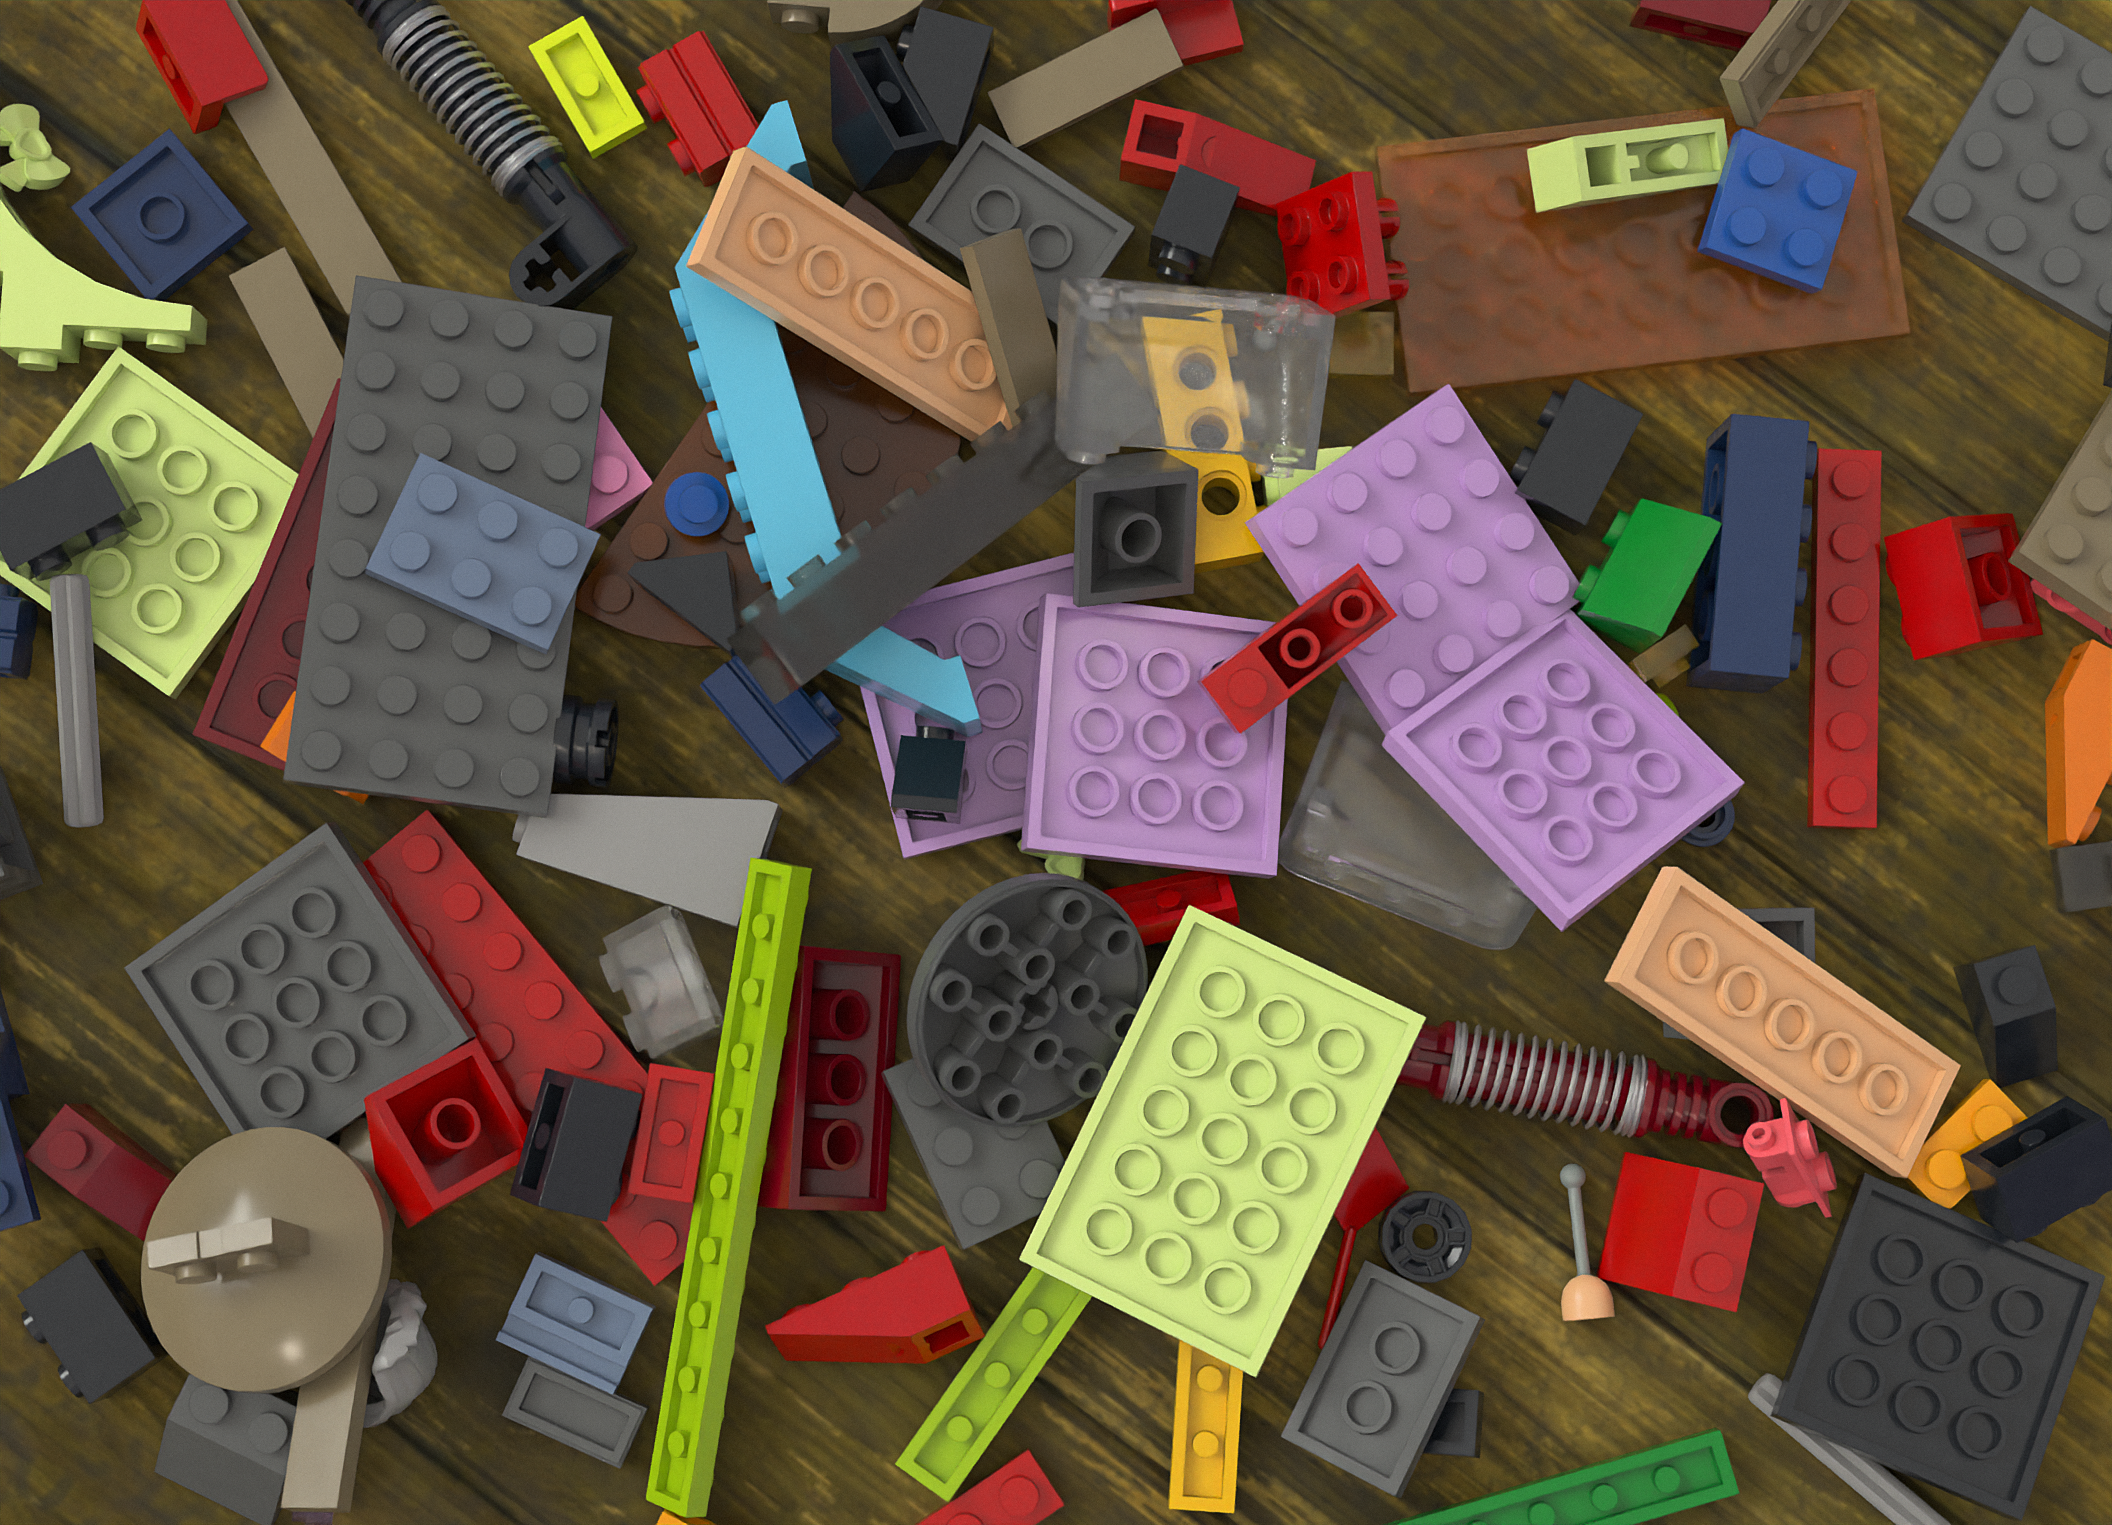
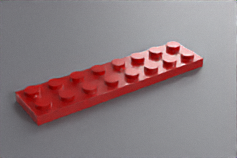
M428 809L363 862L477 1036L474 1039L477 1038L528 1128L545 1068L613 1084L643 1094L639 1106L641 1117L648 1070L432 811ZM637 1131L635 1137L629 1142L622 1166L623 1183L620 1195L611 1206L607 1222H601L651 1283L656 1286L685 1261L694 1203L627 1193L638 1135Z

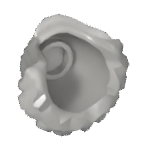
M389 1279L382 1300L363 1427H376L387 1421L391 1416L401 1413L424 1391L435 1375V1368L437 1366L436 1345L429 1330L422 1321L427 1306L421 1297V1291L415 1283H401L398 1279Z

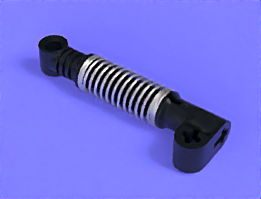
M345 0L348 5L353 7V11L363 18L364 24L373 30V34L377 38V51L383 56V60L392 66V70L401 71L400 80L410 82V91L419 92V101L428 103V112L437 113V122L446 124V133L455 134V144L464 145V154L474 155L473 165L483 166L482 175L492 176L491 186L495 187V191L499 192V196H502L507 203L520 205L543 231L540 236L519 252L510 267V286L520 302L574 310L629 263L637 252V244L567 164L568 152L562 147V143L558 142V138L550 136L549 128L540 124V117L531 115V107L522 104V96L514 94L513 86L509 83H504V75L495 72L494 64L486 62V54L477 51V44L468 40V33L459 30V23L450 19V12L446 11L445 7L437 0ZM450 25L454 27V31H448ZM467 46H470L472 48V52L467 48ZM558 250L564 254L581 274L572 282L560 268H556L550 258ZM541 273H544L550 279L553 278L556 284L555 288L548 293L542 287H537L534 281Z

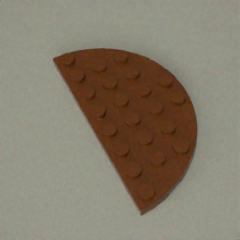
M855 191L852 193L843 209L924 260L907 237L878 208ZM776 322L862 599L867 594L873 593L904 564L924 538L937 516L952 482L962 436ZM716 400L708 402L585 580L576 594L575 609L601 624L633 637L688 646L693 649H721L637 585L629 576L628 571L637 562L727 551L733 562L743 647H746L758 637L765 644L778 641L777 635L773 632L763 599L775 595L771 581L761 583L758 573L756 574L744 537L756 533L753 521L743 523L740 513L735 508L726 479V474L737 471L734 460L724 462L721 451L716 446L708 421L707 413L718 410ZM701 472L709 474L716 478L727 492L729 499L727 517L716 531L708 535L689 536L683 534L671 525L665 514L664 499L667 489L675 479L687 473Z

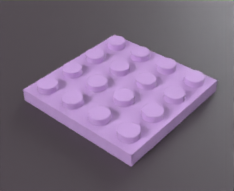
M1449 384L1435 391L1245 522L1299 606L1359 563L1398 615L1337 661L1385 736L1392 728L1532 627L1552 622L1580 602L1572 598L1579 584L1578 580L1525 499L1515 494L1517 490L1516 485Z
M1074 553L864 606L867 618L941 659L946 660L961 656L983 733L970 737L957 732L954 735V740L966 741L967 744L960 824L896 818L892 811L904 860L1023 829L1040 598L1045 593L1073 596ZM860 686L891 806V795L901 735L916 736L917 726L947 727Z
M1045 593L1040 598L1021 851L1267 879L1277 876L1288 699L1244 732L1238 734L1233 731L1197 683L1199 679L1276 622L1122 602L1078 608L1073 604V596Z
M1568 609L1550 623L1532 627L1388 731L1382 743L1385 750L1561 932L1736 796L1745 783L1571 609Z

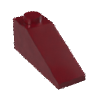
M65 1104L24 1155L75 1197L144 1242L153 1213L161 1197L177 1176V1174L88 1104Z

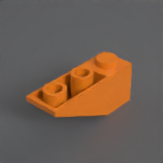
M2094 639L2073 647L2045 702L2048 845L2055 849L2075 845L2077 840L2083 842L2089 837L2097 825L2102 809L2095 804L2106 783L2110 786L2112 785V649Z

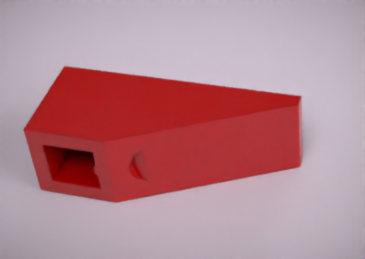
M1135 99L1120 161L1119 180L1169 192L1181 164L1240 187L1236 204L1237 208L1278 217L1276 203L1310 189L1316 160L1198 113Z
M1357 563L1199 679L1197 683L1233 731L1241 734L1398 615L1360 564Z
M944 1245L932 1251L923 1250L915 1252L906 1257L900 1265L874 1277L855 1279L845 1285L841 1292L814 1304H802L793 1307L781 1319L765 1325L768 1335L785 1361L926 1364L985 1337L961 1276Z

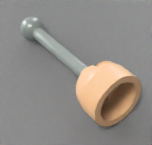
M1568 1164L1560 1172L1561 1183L1568 1188L1577 1276L1572 1278L1563 1289L1561 1297L1563 1321L1615 1317L1613 1297L1609 1287L1600 1278L1590 1274L1581 1186L1585 1182L1586 1174L1584 1169L1578 1164Z

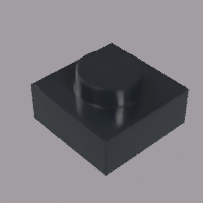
M1452 1389L1422 1454L1480 1459L1484 1392L1479 1390Z

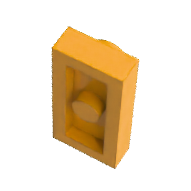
M1983 1079L1928 1133L1908 1177L1903 1179L1922 1198L1951 1209L1971 1190L1960 1155L2028 1117L1991 1079Z

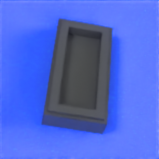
M529 1356L502 1416L620 1469L625 1463L649 1406L618 1392L612 1395Z

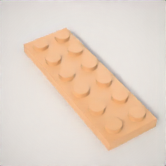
M744 147L734 150L686 267L987 452L1004 450L1012 429V423L1003 399L973 292L750 148Z
M1662 867L1604 980L1607 984L1778 1100L1786 1098L1794 1111L1893 1177H1908L1961 1067L1957 1062L1678 867Z

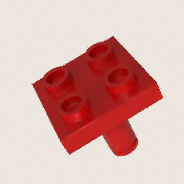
M1352 171L1276 203L1278 214L1277 229L1282 242L1287 276L1286 293L1291 304L1294 327H1315L1386 300L1400 301L1406 296L1409 289V279L1391 280V276L1407 274V267L1400 260L1385 262L1382 239L1394 237L1400 227V217H1382V213H1395L1399 211L1398 205L1392 198L1376 199L1372 171Z

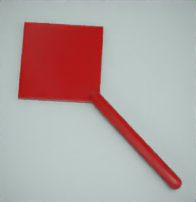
M1376 1126L1334 1213V1217L1343 1231V1237L1318 1339V1347L1321 1350L1337 1319L1357 1231L1409 1189Z

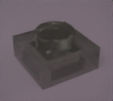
M2112 841L2049 850L2059 913L2112 906Z

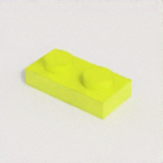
M583 16L528 46L593 159L647 129L642 116Z

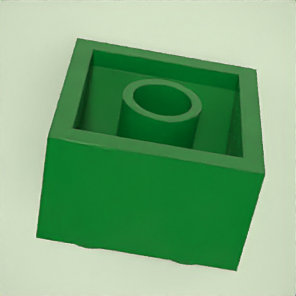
M1643 498L1631 508L1629 513L1618 509L1601 540L1602 543L1610 547L1600 568L1592 564L1588 565L1572 598L1581 602L1575 614L1589 628L1641 654L1663 637L1722 523L1711 517Z

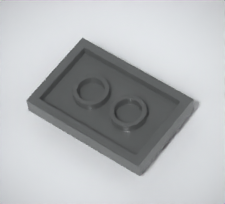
M980 123L908 225L911 233L964 268L965 265L960 248L1006 230L1021 228L1048 324L1064 335L1135 234V226Z
M914 1058L881 1073L960 1250H964L1041 1214L1065 1164L1047 1121L1021 1127H998L971 1120L946 1104L930 1089L922 1078Z
M1365 1260L1281 1437L1383 1491L1401 1498L1486 1319Z

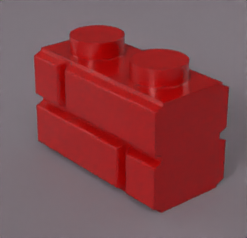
M703 30L697 31L679 41L671 49H665L642 62L638 69L645 86L637 89L636 93L652 122L655 124L665 118L676 138L666 144L683 175L686 177L696 172L703 186L710 187L722 180L733 151L747 147L759 125Z

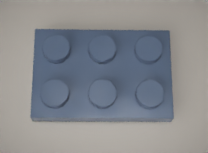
M420 453L367 564L365 574L543 654H547L601 534Z

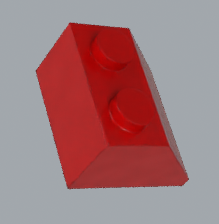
M2013 513L1950 516L1883 537L1887 550L1886 571L1890 581L1896 587L1903 615L1901 618L1902 635L1907 645L1911 648L1914 660L1947 657L2043 635L2029 575L2008 562L2020 542Z
M477 1038L364 1098L375 1173L407 1229L515 1170L518 1166L528 1127Z
M1623 1152L1596 1277L1737 1312L1764 1183Z

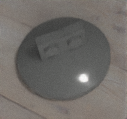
M1054 873L1026 874L1007 879L983 890L963 904L942 925L928 945L917 967L908 1000L907 1031L910 1050L922 1078L930 1089L961 1115L986 1125L998 1127H1021L1045 1122L1070 1111L1086 1099L1098 1095L1148 990L1146 954L1134 923L1122 907L1104 892L1080 879Z

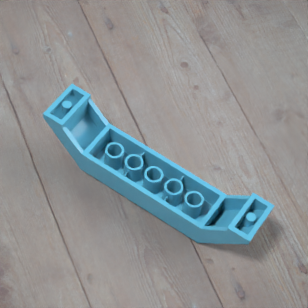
M785 100L772 104L747 147L814 189L788 101ZM705 216L675 266L681 287L669 292L678 322L684 330L688 343L697 340L699 349L688 352L699 389H702L706 403L716 400L718 410L708 412L707 417L716 446L721 451L724 462L733 460L735 462L737 471L726 474V479L735 508L740 513L743 523L753 521L756 533L744 537L756 574L758 573L761 583L771 581L775 595L763 599L774 634L777 635L780 644L791 642L800 658L938 724L953 729L959 734L970 737L983 733L980 717L960 655L943 660L867 618L776 322L686 267L706 219Z

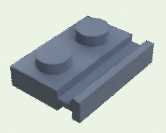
M538 1252L530 1264L496 1341L614 1395L621 1384L622 1377L633 1358L656 1306L544 1253Z

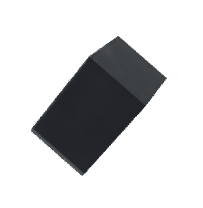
M727 551L637 562L628 571L629 576L637 585L728 655L733 657L743 649L733 562Z

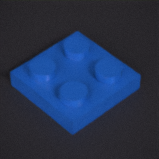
M1744 128L1733 134L1697 252L1811 294L1822 290L1858 171Z

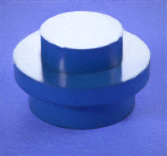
M692 472L678 477L669 486L664 499V510L671 525L679 532L689 536H704L716 531L723 524L729 510V499L725 488L716 478L706 473Z

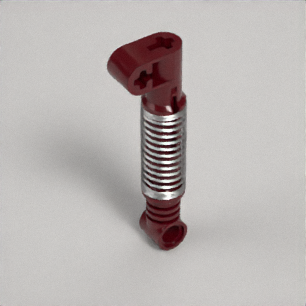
M1446 1020L1439 1026L1424 1024L1396 1082L1398 1085L1425 1089L1432 1099L1442 1100L1443 1103L1448 1100L1450 1104L1455 1101L1459 1105L1467 1097V1102L1471 1108L1476 1106L1479 1100H1481V1104L1486 1111L1495 1103L1500 1114L1510 1105V1110L1514 1116L1519 1114L1523 1108L1529 1119L1538 1111L1543 1122L1551 1114H1553L1557 1124L1561 1123L1567 1116V1121L1572 1127L1581 1119L1586 1130L1596 1123L1599 1131L1603 1132L1610 1125V1129L1615 1135L1620 1132L1622 1137L1627 1134L1629 1138L1631 1136L1642 1138L1649 1132L1659 1133L1662 1126H1664V1133L1669 1136H1675L1678 1129H1680V1136L1685 1139H1691L1694 1132H1696V1139L1701 1142L1724 1147H1744V1136L1752 1124L1773 1120V1107L1768 1096L1758 1087L1748 1083H1737L1708 1077L1705 1084H1703L1700 1075L1692 1074L1689 1081H1687L1686 1074L1676 1071L1673 1078H1671L1670 1071L1660 1068L1655 1059L1645 1058L1644 1055L1639 1057L1637 1054L1630 1059L1628 1066L1625 1067L1626 1056L1623 1051L1618 1054L1614 1066V1060L1611 1059L1609 1049H1606L1602 1057H1599L1594 1046L1589 1049L1588 1054H1583L1580 1043L1575 1046L1572 1052L1568 1051L1566 1041L1561 1043L1559 1049L1553 1048L1554 1043L1551 1038L1546 1041L1545 1046L1539 1045L1537 1035L1532 1038L1531 1044L1525 1043L1523 1033L1518 1035L1516 1041L1510 1040L1511 1035L1508 1030L1503 1033L1502 1038L1496 1037L1494 1027L1489 1030L1487 1036L1481 1034L1482 1028L1479 1024L1475 1027L1474 1033L1468 1032L1467 1024L1465 1022L1461 1024L1459 1020L1457 1022ZM1734 1096L1742 1099L1750 1111L1748 1125L1736 1134L1728 1131L1721 1121L1723 1104Z

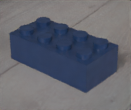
M1731 414L1707 438L1700 515L1711 517L1722 523L1695 574L1686 686L1762 694L1788 679L1789 670L1796 671L1799 666L1802 637L1800 632L1793 631L1795 606H1802L1807 587L1806 569L1798 568L1799 545L1808 541L1812 524L1811 505L1803 504L1805 479H1812L1817 461V444L1815 441H1808L1809 421Z

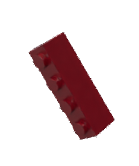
M799 946L798 966L794 976L787 1019V1032L784 1037L777 1080V1094L773 1104L766 1147V1161L763 1166L757 1207L790 1210L886 1212L893 1100L881 1073L895 1066L901 955Z

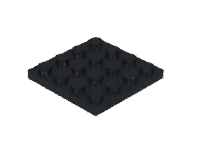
M1861 1174L1857 1176L1770 1416L2007 1519L2021 1521L2105 1276L2023 1240L2016 1243L1995 1228L1869 1174Z

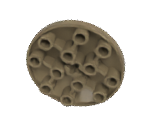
M285 1127L257 1128L234 1134L208 1147L190 1161L171 1182L153 1213L145 1237L141 1261L142 1293L148 1318L160 1343L169 1355L193 1376L208 1384L232 1391L260 1394L281 1392L301 1386L323 1375L354 1349L372 1324L381 1306L389 1281L392 1259V1236L385 1203L373 1179L360 1162L337 1144L312 1133Z

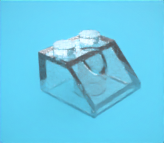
M666 905L603 938L608 953L599 957L600 964L612 991L616 992L623 989L632 1013L623 1016V1020L637 1052L647 1048L651 1059H660L722 1033L724 1016L682 912Z

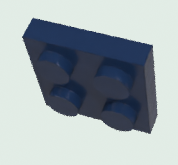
M168 129L71 207L146 299L163 302L254 230L171 129Z

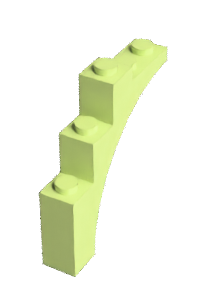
M0 183V290L2 286L0 349L18 360L19 367L34 371H56L58 362L79 363L81 339H83V345L104 350H116L118 346L122 348L123 341L146 342V348L166 353L184 352L185 344L206 345L208 320L193 306L134 296L95 282L57 259L37 241L10 204Z

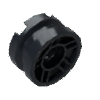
M563 695L561 716L556 718L553 745L556 747L553 770L554 782L573 785L576 779L588 780L591 787H609L616 760L619 729L618 702L615 699L599 698L596 704L584 703L581 696Z
M1413 1191L1398 1197L1384 1209L1378 1223L1377 1244L1383 1259L1396 1273L1416 1282L1435 1283L1451 1277L1465 1264L1471 1250L1472 1229L1466 1213L1454 1200L1437 1192ZM1429 1224L1433 1226L1434 1239L1437 1240L1433 1247L1418 1248L1414 1244L1412 1235L1418 1225Z

